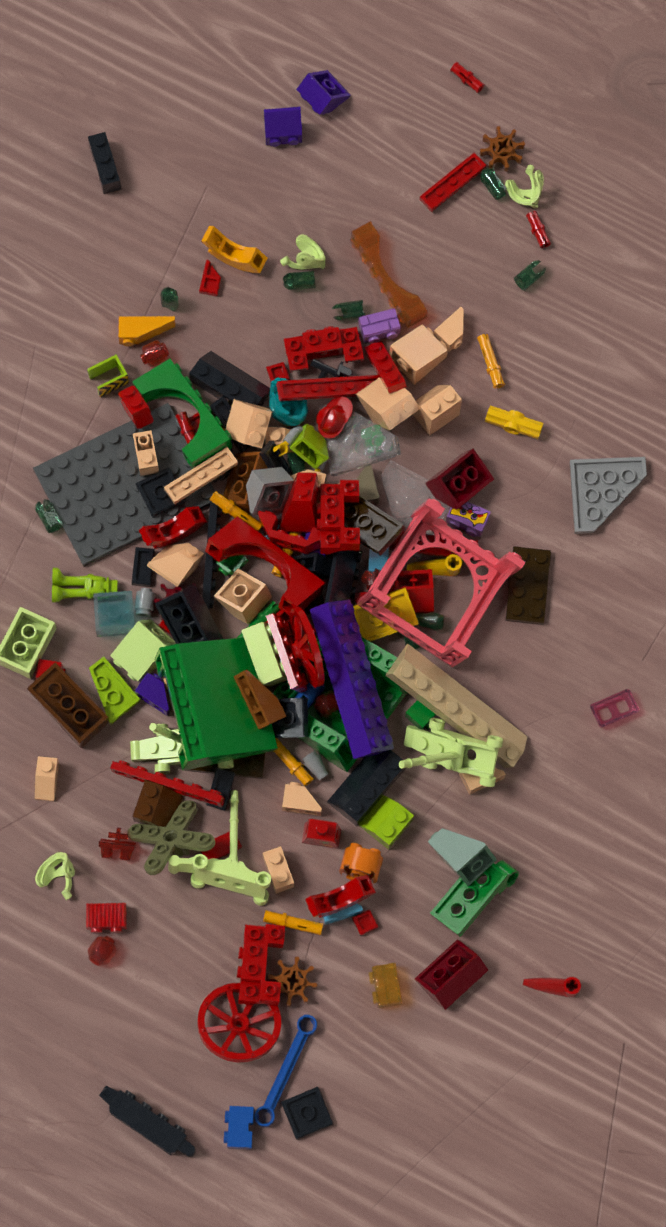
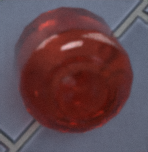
M155 340L143 346L140 357L144 365L148 364L150 367L155 368L167 360L169 351L164 342L161 343Z
M333 690L326 691L316 697L314 707L320 717L329 719L340 713Z
M109 936L96 937L87 950L88 959L97 966L108 965L117 952V948L114 945L115 941Z

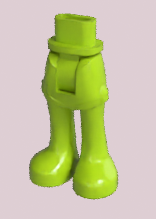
M53 567L52 603H57L66 598L87 597V599L103 596L109 597V594L117 595L118 580H109V577L105 579V577L88 574L87 576H65L59 568ZM61 586H84V588L67 589L61 588Z

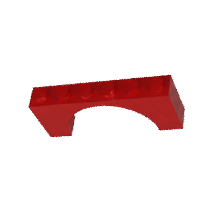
M238 516L208 539L205 552L218 562L231 556L251 555L273 564L282 573L287 585V590L282 595L278 608L289 616L291 609L300 607L304 610L323 591L324 581Z

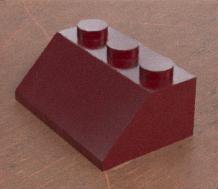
M474 448L459 455L425 484L435 499L457 510L492 482L494 477Z
M457 939L414 979L439 1006L446 1010L489 970L478 954Z

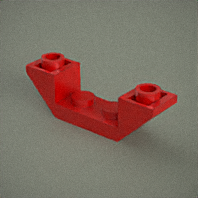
M270 511L258 512L260 523L269 541L277 546L304 554H309L320 548V530H317V528L312 527L308 540H306L303 536H292L283 530H277L279 522L274 513Z

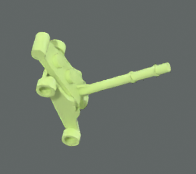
M430 718L429 728H431V732L418 729L416 726H407L404 746L411 747L426 754V756L413 759L407 758L400 761L399 767L401 769L419 765L428 769H436L439 764L446 769H452L458 773L479 776V783L483 786H495L496 777H494L498 750L502 747L503 738L490 735L487 738V742L449 731L444 729L445 721L439 718ZM469 749L476 752L475 760L469 759L467 755Z
M151 723L149 729L157 737L131 741V762L158 760V764L155 765V772L169 774L170 765H180L178 751L182 742L179 730L169 729L168 724ZM233 760L218 763V768L220 769L234 767Z
M232 790L229 800V858L225 860L207 859L203 854H197L191 858H179L177 855H172L168 861V871L172 874L178 872L193 873L191 875V885L195 888H202L205 884L252 896L254 903L262 906L269 900V893L266 888L271 884V875L265 871L256 873L249 870L243 862L239 861L238 863L239 800L238 791Z

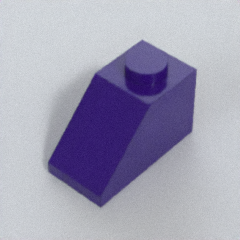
M147 672L136 688L135 694L141 700L168 716L169 707L164 682H162L163 679L155 673L151 675Z

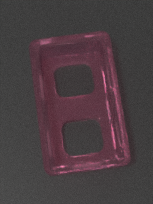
M625 689L590 705L600 728L639 712V708L629 689ZM621 700H625L629 707V710L624 713H619L616 707V703ZM608 708L612 718L603 721L598 711Z

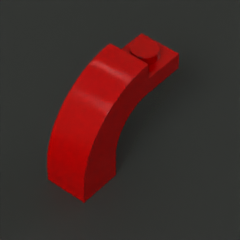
M199 506L186 507L174 518L161 524L143 526L139 529V532L147 546H153L154 549H158L189 536L201 528L207 521Z
M364 875L356 877L334 890L309 896L305 900L312 916L322 918L351 907L375 894L376 891L369 876Z

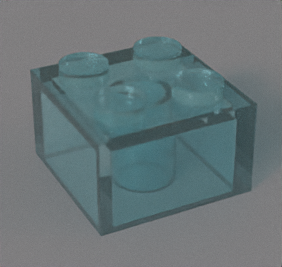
M132 591L93 594L97 637L127 635L135 625Z

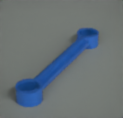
M303 1015L298 1019V1032L264 1105L255 1112V1121L260 1127H269L273 1124L275 1120L274 1110L308 1036L314 1034L317 1029V1021L311 1015ZM309 1018L313 1024V1030L304 1032L301 1029V1020ZM263 1109H267L271 1116V1121L266 1124L261 1123L259 1120L258 1112Z

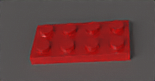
M274 613L267 615L266 618L290 689L300 693L307 691L306 685L308 680L300 669L302 662L299 658L295 659L292 653L291 644L294 643V640L289 636L288 630H290L287 620Z

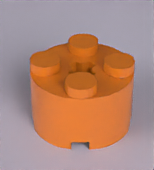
M351 843L350 847L345 848L339 873L341 875L343 872L347 874L346 878L349 880L368 875L370 880H373L372 884L376 883L383 862L381 851L375 848H370L369 850L362 848L360 844Z

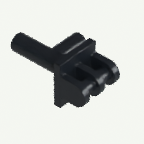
M313 359L310 364L321 370L318 378H326L328 374L332 375V378L349 377L352 374L349 368L343 366L344 362L342 361L337 369L316 359Z

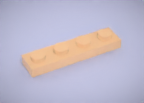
M226 447L166 485L164 490L172 502L176 504L238 465V461L229 448Z

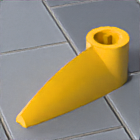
M452 554L446 559L426 560L407 564V570L432 569L433 575L456 576L461 571L462 560L458 555ZM455 563V568H451L450 564Z

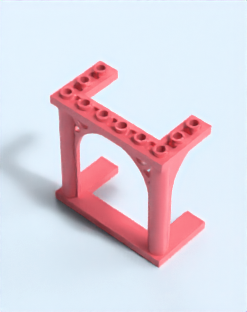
M428 498L411 515L412 521L370 589L359 599L357 605L453 668L470 656L472 651L465 647L466 643L506 579L522 569L525 561L514 552H508L500 559H497L491 551L479 547L476 541L465 538L461 531L447 526L443 519L438 518L442 515L445 508L441 506L439 501ZM427 530H431L435 535L433 543L428 542L426 539ZM419 537H421V541L424 543L423 545L417 544V542L420 541V539H418ZM440 537L442 540H446L445 544L439 541ZM427 548H443L458 555L468 566L474 583L472 600L445 646L439 644L383 607L391 598L387 595L388 591L408 559L418 551ZM473 558V560L477 561L478 563L473 564L471 563L470 559ZM479 566H485L488 568V573L481 576L476 573V569ZM479 580H487L486 583L482 582V587L478 583Z

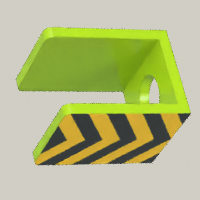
M117 354L87 369L89 379H93L115 367L118 368L121 374L97 387L100 397L129 383L128 374Z

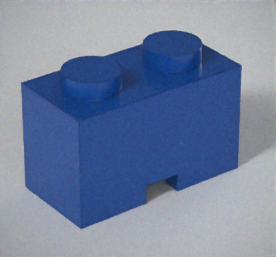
M229 1106V1111H225V1123H228V1131H224V1143L227 1144L228 1149L252 1150L253 1133L249 1131V1125H253L254 1107Z

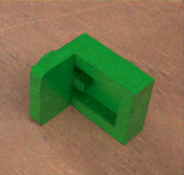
M236 555L216 563L220 566L218 570L224 575L228 576L230 574L232 576L237 569L241 570L249 560L243 555Z

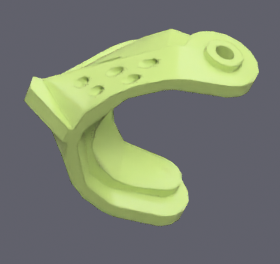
M528 165L525 172L530 177L532 189H519L514 180L510 179L506 180L505 186L509 196L515 202L529 205L536 209L538 208V202L543 189L544 177L540 170H536L533 173L534 166Z
M304 234L296 238V245L302 251L296 256L297 263L292 262L288 256L280 260L283 266L288 265L294 269L325 268L324 252L314 240Z
M57 852L50 856L39 867L35 876L36 884L39 887H45L52 879L65 875L66 886L61 892L65 900L72 897L70 890L72 887V877L75 874L73 864L68 855L63 852ZM62 862L63 865L56 870L55 866Z

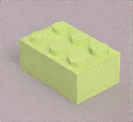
M20 607L0 645V665L31 679L38 666L39 659L42 658L57 629L55 622Z
M261 622L241 630L259 681L264 686L270 687L286 681L287 677L269 624Z

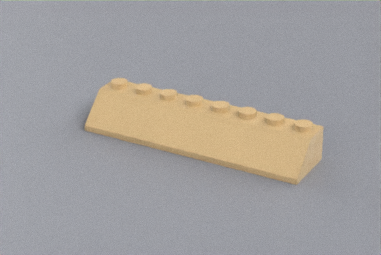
M409 644L405 646L386 676L462 735L487 742V738L490 735L503 738L502 747L498 750L497 762L504 768L514 767L524 752L527 736Z

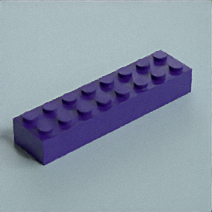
M351 601L327 602L310 609L353 758L373 756L394 749L393 739L389 733L387 719L384 716L381 706L382 702L376 689V682L371 672V665L366 655L365 645L361 638L360 628L356 621Z

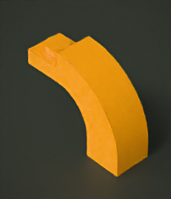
M209 226L201 240L209 248L208 252L215 258L245 272L261 273L268 259L257 247H245L229 240L215 226Z

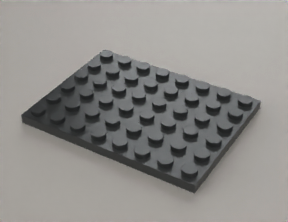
M169 403L152 410L153 423L141 429H137L134 423L129 421L33 467V471L83 566L141 539L142 535L139 529L143 526L164 523L177 516L186 507L199 506L201 510L210 505V498L215 492L211 482L187 496L186 502L152 518L135 483L154 474L140 476L133 433L152 430L159 472L170 467L175 479L192 470L182 453V448L187 445V442L180 433L182 430Z

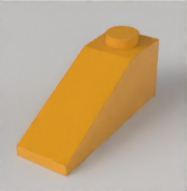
M119 316V344L133 346L176 327L175 316Z

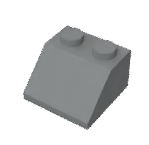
M282 467L251 471L246 484L251 514H258L259 511L277 512L283 510L294 480Z

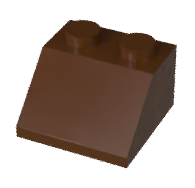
M145 780L132 816L133 821L140 824L167 827L176 809L181 804L183 796L163 785Z

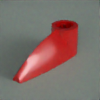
M575 977L567 979H523L524 986L558 996L574 997L581 989V983ZM573 983V986H576L573 991H569V988L566 986Z

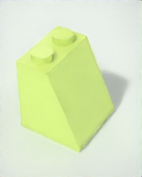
M140 620L110 656L118 667L124 668L128 672L127 675L132 680L142 681L147 672L151 674L157 668L155 656L159 648L176 643L153 620Z

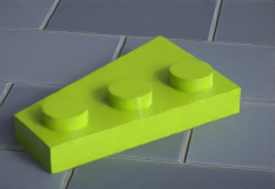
M104 656L89 667L111 725L138 704L140 698Z

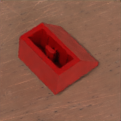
M432 569L401 571L393 583L394 591L406 587L415 614L434 613Z

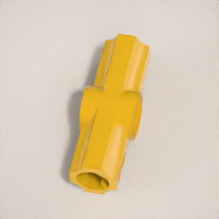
M491 405L485 418V422L502 427L510 434L517 435L520 433L535 439H539L544 424L525 417L519 411H506Z

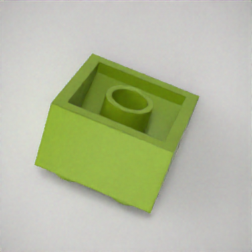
M383 795L358 825L389 850L412 823L414 815L398 802Z

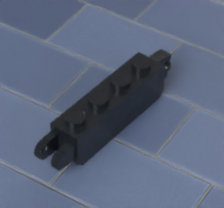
M108 1086L103 1088L99 1096L109 1105V1111L116 1119L170 1156L176 1155L178 1151L188 1157L195 1155V1146L186 1140L187 1135L184 1134L186 1130L181 1126L169 1124V1118L161 1113L158 1115L151 1111L153 1108L144 1101L141 1104L135 1100L136 1096L128 1090L124 1093L121 1090L118 1092Z

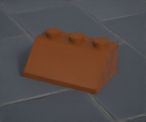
M260 451L235 454L234 457L238 461V465L231 468L223 494L228 500L232 499L235 505L248 514L251 512L246 484L251 471L268 469L259 454Z

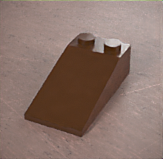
M56 662L27 688L32 696L80 748L87 744L109 723L108 716Z

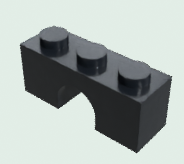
M106 132L88 136L90 151L96 164L103 194L121 190L120 178Z

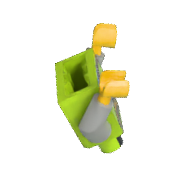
M309 424L291 429L283 439V443L273 448L274 452L278 449L281 450L280 457L288 452V446H290L293 452L317 472L323 471L329 459L325 438Z

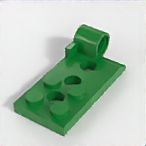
M501 860L497 864L493 863L469 886L459 878L430 914L461 937L497 893L501 895L506 887H511L516 882L519 872L504 860ZM487 876V881L484 884L478 883L480 877ZM469 891L475 892L473 898L466 899V894ZM455 907H462V911L459 914H453Z

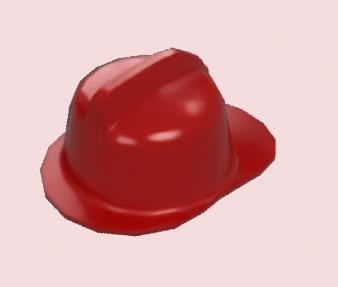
M340 396L332 399L326 407L318 412V430L323 437L328 439L335 438L341 433L350 419L353 405L347 397Z

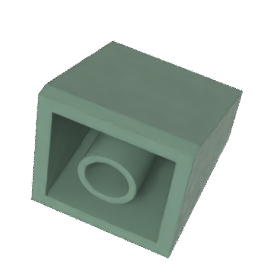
M443 828L435 832L428 841L438 856L467 886L473 883L497 860L484 842Z

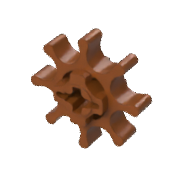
M497 126V136L495 138H490L486 134L483 135L482 141L489 144V147L486 149L481 148L480 156L489 155L492 157L488 166L490 169L493 168L495 163L500 162L504 165V171L507 172L509 170V160H515L518 164L522 162V156L517 155L515 151L524 149L525 142L516 143L512 140L516 136L515 129L512 130L510 135L505 136L501 134L500 126Z
M297 956L295 957V964L290 968L285 967L282 960H279L278 966L281 967L282 973L279 976L271 974L268 976L269 981L281 982L280 993L288 996L287 1007L291 1006V999L294 996H300L303 1002L307 1003L308 998L304 995V990L307 987L317 988V983H310L306 979L308 973L314 971V967L310 966L307 970H300L298 968L299 957ZM295 973V980L298 983H295L293 989L290 990L291 987L289 981L292 979L293 974Z

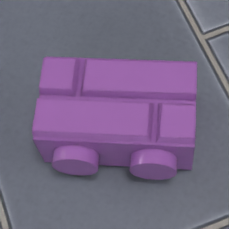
M395 308L362 316L358 320L364 343H377L382 338L393 339L400 334L401 328Z

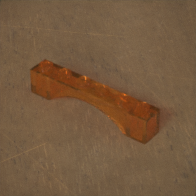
M370 221L351 231L350 242L353 248L359 250L362 262L364 264L367 263L373 279L376 278L378 280L381 292L383 294L386 293L390 306L397 310L400 322L402 324L405 323L407 328L427 318L428 310L419 296L399 287L386 273L379 255L380 235Z

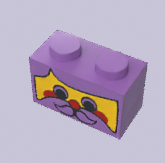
M466 502L457 510L452 507L450 508L446 523L454 529L460 528L465 530L470 536L481 537L491 512Z

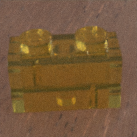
M389 963L373 966L372 972H368L370 984H374L375 991L372 992L373 1003H377L378 1008L401 1005L402 998L396 964Z

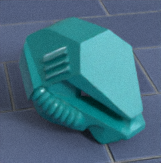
M277 377L270 382L269 407L272 411V417L285 426H297L304 422L307 417L308 402L307 400L279 401L276 383L287 379Z

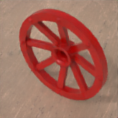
M300 607L290 610V626L294 643L291 644L293 656L295 659L299 658L301 660L302 668L310 684L314 688L323 686L325 681L323 658H321L314 634L315 631L312 629L305 611ZM302 627H303V629H304V631H305V633H306V634L303 636V638H302ZM309 660L314 662L315 668Z
M230 983L213 990L202 1002L197 1018L199 1036L204 1045L219 1058L231 1062H250L266 1055L276 1044L281 1031L280 1010L277 1005L266 1004L270 1011L248 1019L254 1004L246 1005L243 1012L238 1013L233 992H239L240 983ZM226 994L232 1017L213 1006L212 1003L220 996ZM207 1010L228 1024L205 1027ZM273 1017L274 1030L272 1035L249 1027ZM231 1032L222 1047L215 1044L208 1035ZM245 1033L267 1040V1042L259 1049L252 1051ZM236 1036L240 1037L246 1053L227 1051Z

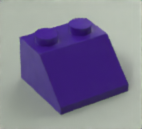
M328 70L308 73L296 89L301 97L319 115L330 113L351 96Z
M301 107L264 109L266 145L276 147L280 144L297 145L302 143Z

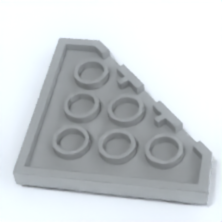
M645 457L570 460L574 534L594 533L644 480L647 475Z

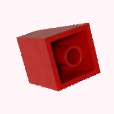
M297 473L283 508L279 530L311 532L312 527L317 528V519H320V514L316 513L317 503H320V487L317 473Z

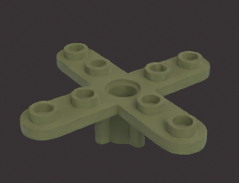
M183 801L176 809L167 827L133 824L128 829L127 834L130 840L156 844L144 865L147 874L157 875L162 872L172 855H177L180 858L183 855H189V850L208 851L215 846V839L211 834L187 831L198 810L194 801Z

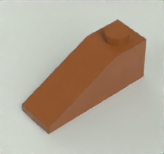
M248 670L234 676L258 729L286 717L278 698Z

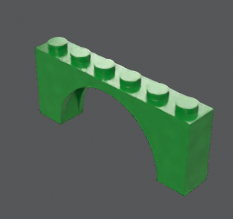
M168 359L135 379L132 383L146 403L158 398L173 397L190 403L200 415L198 431L190 443L182 448L184 459L193 469L226 447L230 450L232 448V437L227 430L224 431L222 429V423L217 416L213 417L210 406L201 401L202 396L197 389L193 390L189 378L181 374L182 369L178 363L174 364L171 359Z

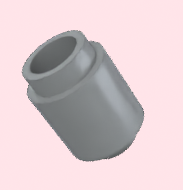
M141 588V591H137L135 601L136 615L151 617V613L154 612V599L156 595L152 592V589Z

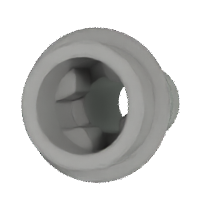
M315 750L302 759L304 761L303 765L318 780L328 775L320 754H317Z

